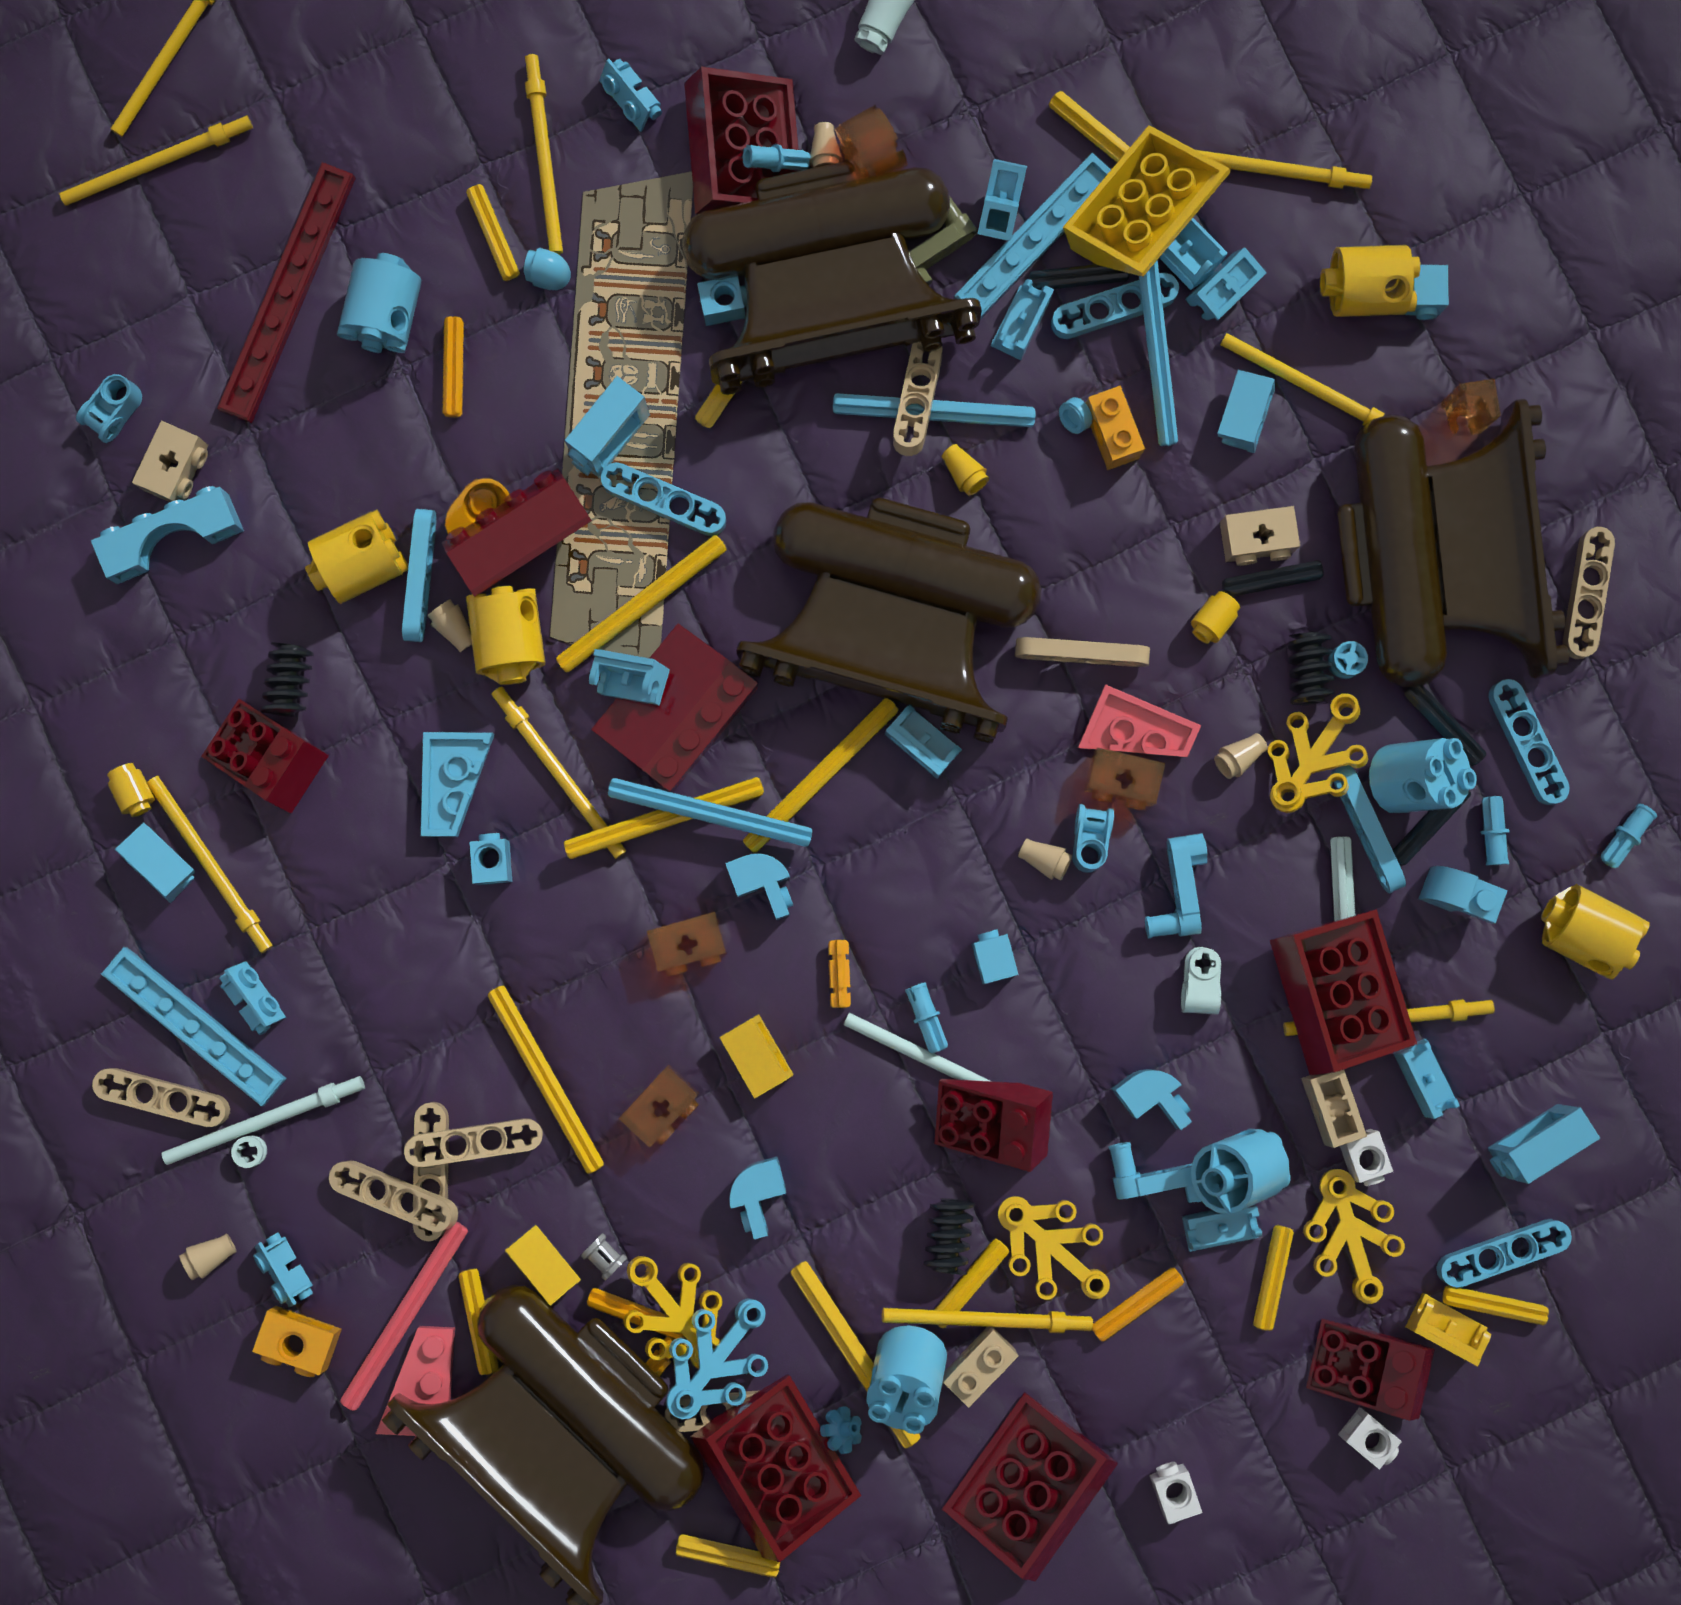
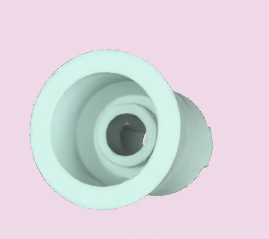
M868 0L858 25L859 30L856 33L855 41L860 47L871 53L884 54L887 45L892 42L899 25L915 0Z

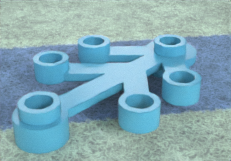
M748 1298L743 1299L737 1304L735 1308L736 1322L714 1350L712 1348L711 1330L715 1325L714 1314L705 1309L697 1310L693 1314L692 1325L696 1329L699 1370L691 1380L688 1359L693 1353L692 1344L684 1338H676L671 1342L669 1352L674 1359L675 1385L667 1394L666 1404L673 1416L679 1419L692 1418L699 1412L701 1406L725 1402L732 1406L741 1405L746 1398V1391L738 1383H728L724 1389L703 1390V1388L711 1378L747 1373L760 1377L767 1372L768 1362L765 1357L759 1354H751L745 1359L725 1361L750 1328H757L763 1323L765 1308L759 1301ZM755 1308L757 1310V1317L749 1321L747 1312L749 1309ZM707 1314L709 1317L708 1324L705 1327H700L698 1324L699 1317ZM685 1343V1354L677 1356V1345ZM755 1359H760L761 1368L753 1372L751 1369L752 1362ZM733 1388L739 1389V1396L736 1400L729 1399V1392ZM689 1395L691 1398L690 1404L687 1407H681V1397Z

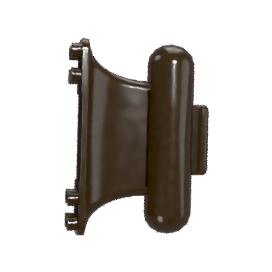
M844 161L758 180L755 186L758 200L704 211L692 217L684 231L682 252L692 271L705 280H723L743 275L745 278L747 311L742 333L732 347L714 353L709 359L711 380L714 384L720 385L722 394L729 395L739 392L742 389L740 381L754 379L756 387L770 386L775 383L774 374L785 372L786 369L903 344L908 346L917 342H921L923 351L930 352L942 347L941 338L954 336L956 344L960 345L970 343L976 339L974 329L978 327L982 313L980 301L976 298L949 299L935 292L921 277L905 242L927 237L938 231L947 220L950 211L948 189L942 178L929 168L913 167L858 179L853 163Z
M1526 399L1513 401L1503 410L1500 431L1488 445L1469 456L1438 465L1427 466L1424 438L1419 426L1404 416L1389 414L1374 418L1363 425L1358 432L1354 452L1360 503L1344 504L1337 510L1347 603L1351 606L1371 605L1376 662L1382 675L1390 682L1403 687H1419L1429 684L1436 679L1445 667L1446 662L1445 630L1452 629L1485 632L1511 642L1523 654L1529 675L1534 679L1547 677L1554 674L1558 666L1568 665L1569 651L1567 646L1556 645L1555 632L1563 631L1565 628V616L1562 610L1552 611L1551 596L1548 595L1535 480L1536 460H1543L1546 455L1544 439L1533 440L1532 426H1540L1542 422L1540 405L1529 406Z
M875 498L871 502L867 518L812 502L796 503L780 515L774 527L773 544L776 554L783 563L794 569L817 575L815 584L798 616L782 633L765 641H740L738 643L736 652L738 658L741 659L739 666L747 675L760 678L763 667L773 669L774 682L788 687L794 686L796 676L809 680L813 678L883 699L888 698L891 701L929 711L932 715L943 717L940 729L946 732L960 734L963 723L975 726L973 738L992 744L997 732H1004L1008 717L990 707L984 701L977 688L973 670V643L977 622L979 620L1000 627L1012 628L1026 623L1036 613L1041 601L1042 588L1039 577L1030 566L1022 561L966 546L971 528L963 520L884 498Z
M510 1285L497 1290L487 1298L480 1309L477 1320L478 1336L503 1365L476 1388L460 1397L443 1403H417L398 1393L387 1403L391 1410L382 1421L396 1435L407 1426L416 1435L408 1444V1447L417 1457L424 1460L433 1451L442 1461L445 1460L539 1552V1556L545 1561L541 1566L542 1571L539 1573L541 1578L553 1589L562 1580L571 1587L567 1592L568 1597L565 1599L569 1605H600L603 1602L604 1593L593 1575L592 1554L601 1524L618 1496L629 1486L648 1505L657 1510L671 1511L681 1508L694 1499L702 1487L705 1475L704 1460L697 1448L655 1409L657 1404L668 1393V1385L599 1318L590 1319L577 1333L536 1292L526 1286Z

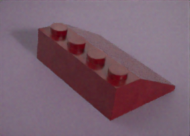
M701 66L684 83L695 214L756 201L758 198L755 186L758 180L800 171L781 169L779 172H772L771 169L748 168L743 163V151L746 145L772 147L774 144H778L783 149L799 150L792 79Z
M679 623L650 657L670 669L660 706L616 698L591 729L665 790L674 793L758 689V683Z
M1377 909L1270 940L1310 1075L1335 1073L1417 1045Z
M785 1375L748 1397L741 1405L733 1406L719 1414L690 1436L762 1557L777 1562L785 1559L862 1496L836 1452L828 1448V1438L821 1436L819 1423L790 1375Z
M1024 1392L942 1510L1020 1578L1036 1581L1118 1465V1462Z

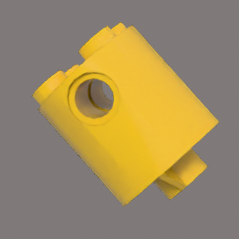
M1407 245L1336 247L1332 254L1330 268H1323L1321 271V295L1329 296L1331 310L1336 317L1405 315L1407 312H1414L1417 306L1416 291H1413L1414 278H1418L1420 274V259L1418 256L1412 257L1411 249Z
M377 509L308 541V547L313 560L311 564L305 566V569L317 591L328 587L336 601L342 604L402 575L403 572L408 570V564L401 551L398 552L394 544L396 538L389 524L384 522Z
M501 586L492 588V595L478 594L475 597L473 594L468 595L466 602L477 674L485 675L501 685L517 684L527 681L526 676L531 670L546 665L535 589H521L513 592L512 586Z
M1578 884L1552 897L1541 915V920L1545 922L1542 944L1611 980L1624 967L1630 970L1635 966L1640 957V951L1637 950L1638 944L1646 935L1650 926V922Z

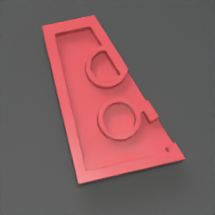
M1105 684L1077 748L1188 757L1201 725Z
M419 1326L417 1328L389 1401L398 1393L422 1404H437L451 1400L455 1327ZM388 1405L386 1406V1409H385V1411H384V1414H383V1416H382V1419H383V1418L387 1415V1413L391 1410V1409L388 1407ZM381 1419L376 1434L396 1435ZM407 1426L398 1434L416 1436Z

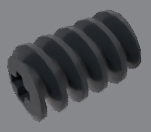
M1319 632L1289 635V637L1297 640L1290 642L1287 647L1290 651L1297 654L1290 656L1288 662L1298 666L1289 671V676L1299 680L1289 686L1292 692L1299 693V695L1290 699V703L1300 706L1327 704L1328 702L1325 701V697L1335 694V690L1324 688V684L1333 681L1334 677L1324 674L1323 670L1333 667V663L1323 660V656L1333 653V650L1323 647L1322 643L1331 640L1332 635Z
M272 642L270 644L278 648V650L269 651L268 657L277 663L267 665L266 671L275 677L266 678L264 684L273 689V691L262 694V698L271 704L261 706L260 711L272 715L296 717L295 712L306 710L305 706L297 703V699L308 697V693L299 689V685L310 683L308 678L301 675V671L312 670V666L303 662V658L313 656L314 652L298 645Z
M941 1198L940 1202L930 1204V1208L937 1211L939 1216L929 1218L928 1222L938 1228L936 1231L927 1233V1237L936 1241V1245L925 1247V1251L934 1255V1259L924 1261L923 1265L937 1272L967 1275L965 1271L958 1267L967 1265L969 1260L959 1253L970 1250V1244L961 1240V1238L972 1235V1230L963 1226V1224L973 1221V1216L964 1210L975 1207L974 1202Z

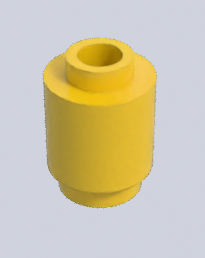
M1218 591L1215 596H1210L1191 621V626L1194 628L1192 631L1194 636L1207 644L1210 641L1218 643L1237 619V612L1240 609L1239 603L1232 596L1222 591Z
M133 763L121 765L107 774L110 780L108 786L122 814H130L131 817H137L151 810L150 804L155 801V798L141 770L136 769Z

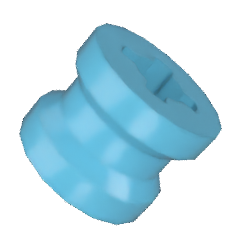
M1347 641L1340 644L1328 657V662L1333 663V667L1329 669L1334 676L1340 679H1349L1356 676L1366 668L1368 663L1366 649L1355 641Z

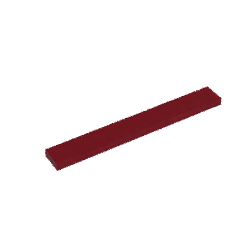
M323 162L321 163L217 407L220 412L252 424L356 179L352 173Z

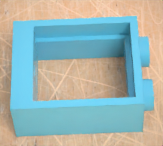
M616 376L565 439L569 449L568 455L573 459L572 464L587 476L592 472L600 478L605 466L613 462L650 416L645 397L620 377Z
M1556 1104L1488 1147L1493 1156L1490 1159V1163L1501 1177L1505 1176L1508 1179L1529 1184L1596 1142L1600 1137L1581 1107Z

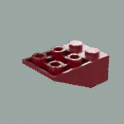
M238 699L201 757L264 800L292 814L329 755L246 702Z
M940 1079L934 1144L1031 1172L1048 1154L1053 1092L1022 1083Z
M1322 1319L1306 1388L1408 1421L1416 1420L1420 1417L1435 1349L1401 1338Z

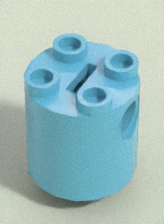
M378 253L376 259H356L352 267L337 336L351 341L358 340L362 342L361 347L370 352L381 353L382 348H386L393 352L405 353L422 282L420 276L413 272L403 259L392 254Z
M1440 738L1386 745L1380 748L1374 755L1369 770L1370 787L1373 797L1379 806L1389 813L1455 808L1462 804L1469 790L1474 789L1477 782L1476 773L1470 768L1463 745L1457 738Z
M1248 1129L1203 1147L1194 1157L1191 1167L1192 1184L1197 1196L1206 1207L1221 1214H1233L1275 1196L1283 1188L1287 1187L1291 1180L1289 1159L1282 1146L1281 1138L1274 1132L1267 1133L1260 1129Z
M907 1325L895 1327L882 1336L878 1342L866 1401L869 1407L868 1415L873 1421L884 1423L892 1428L905 1430L910 1434H919L924 1430V1426L931 1423L937 1415L947 1352L943 1342L934 1333L921 1327Z

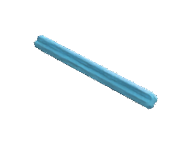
M1156 261L1144 277L1139 276L1158 443L1160 446H1171L1178 442L1158 261Z
M837 393L833 397V412L845 415L896 418L901 398ZM933 400L929 420L1033 427L1036 413L1035 408L1026 406ZM910 404L906 407V411L911 415H919L924 411V408L920 404Z
M613 778L609 784L608 796L611 798L804 847L808 846L811 841L812 829L809 827Z

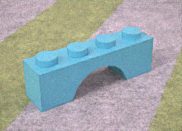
M209 486L197 491L196 496L186 501L175 500L167 503L164 506V510L160 512L138 515L132 519V523L121 528L118 526L107 528L100 532V537L91 540L105 577L115 584H120L148 572L152 550L163 537L172 532L182 530L193 531L200 534L211 544H215L243 532L244 529L229 494L220 486L217 488Z

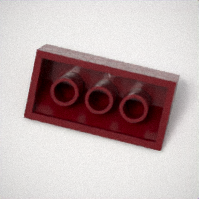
M558 468L553 472L548 470L541 473L534 479V484L525 490L518 489L513 491L505 498L503 504L495 509L488 508L482 511L475 518V522L466 528L458 527L447 535V540L442 542L447 555L474 597L592 521Z

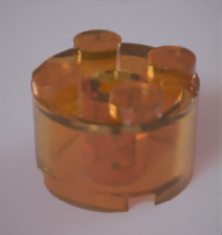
M876 104L835 128L837 137L840 140V143H838L839 148L846 161H853L857 169L858 179L902 170L908 166L904 150L896 151V148H898L896 143L898 137L883 111L876 107Z

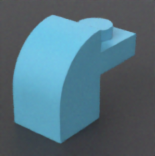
M997 159L993 160L977 234L1011 241L1027 166Z
M750 854L725 863L738 897L765 888L776 919L779 920L790 915L787 908L794 905L786 886L779 888L778 885L779 882L790 878L787 869L781 862L765 854Z
M1433 866L1429 869L1419 900L1450 912L1460 911L1493 924L1497 921L1508 890L1479 880L1478 876L1444 866Z
M1152 1069L1139 1070L1130 1074L1111 1088L1130 1115L1136 1119L1158 1104L1176 1129L1182 1130L1192 1122L1187 1116V1113L1191 1110L1179 1094L1174 1097L1171 1094L1182 1084L1168 1073Z
M778 1157L755 1162L747 1166L739 1173L731 1188L730 1207L732 1209L745 1205L746 1211L740 1212L742 1223L746 1233L752 1231L754 1239L768 1236V1228L760 1201L786 1194Z

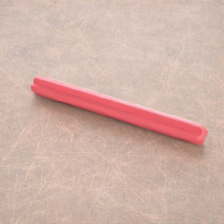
M456 1222L452 1228L445 1231L343 1394L340 1403L352 1411L359 1408L467 1235L468 1229L461 1223Z

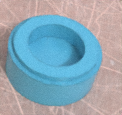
M1073 397L1060 406V420L1070 432L1079 434L1091 426L1092 414L1083 400Z

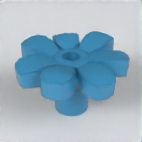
M839 1407L837 1411L830 1410L826 1414V1420L829 1424L821 1426V1436L830 1437L827 1446L832 1451L839 1450L841 1454L852 1452V1444H860L862 1435L859 1433L862 1424L859 1416L850 1417V1409L848 1407Z

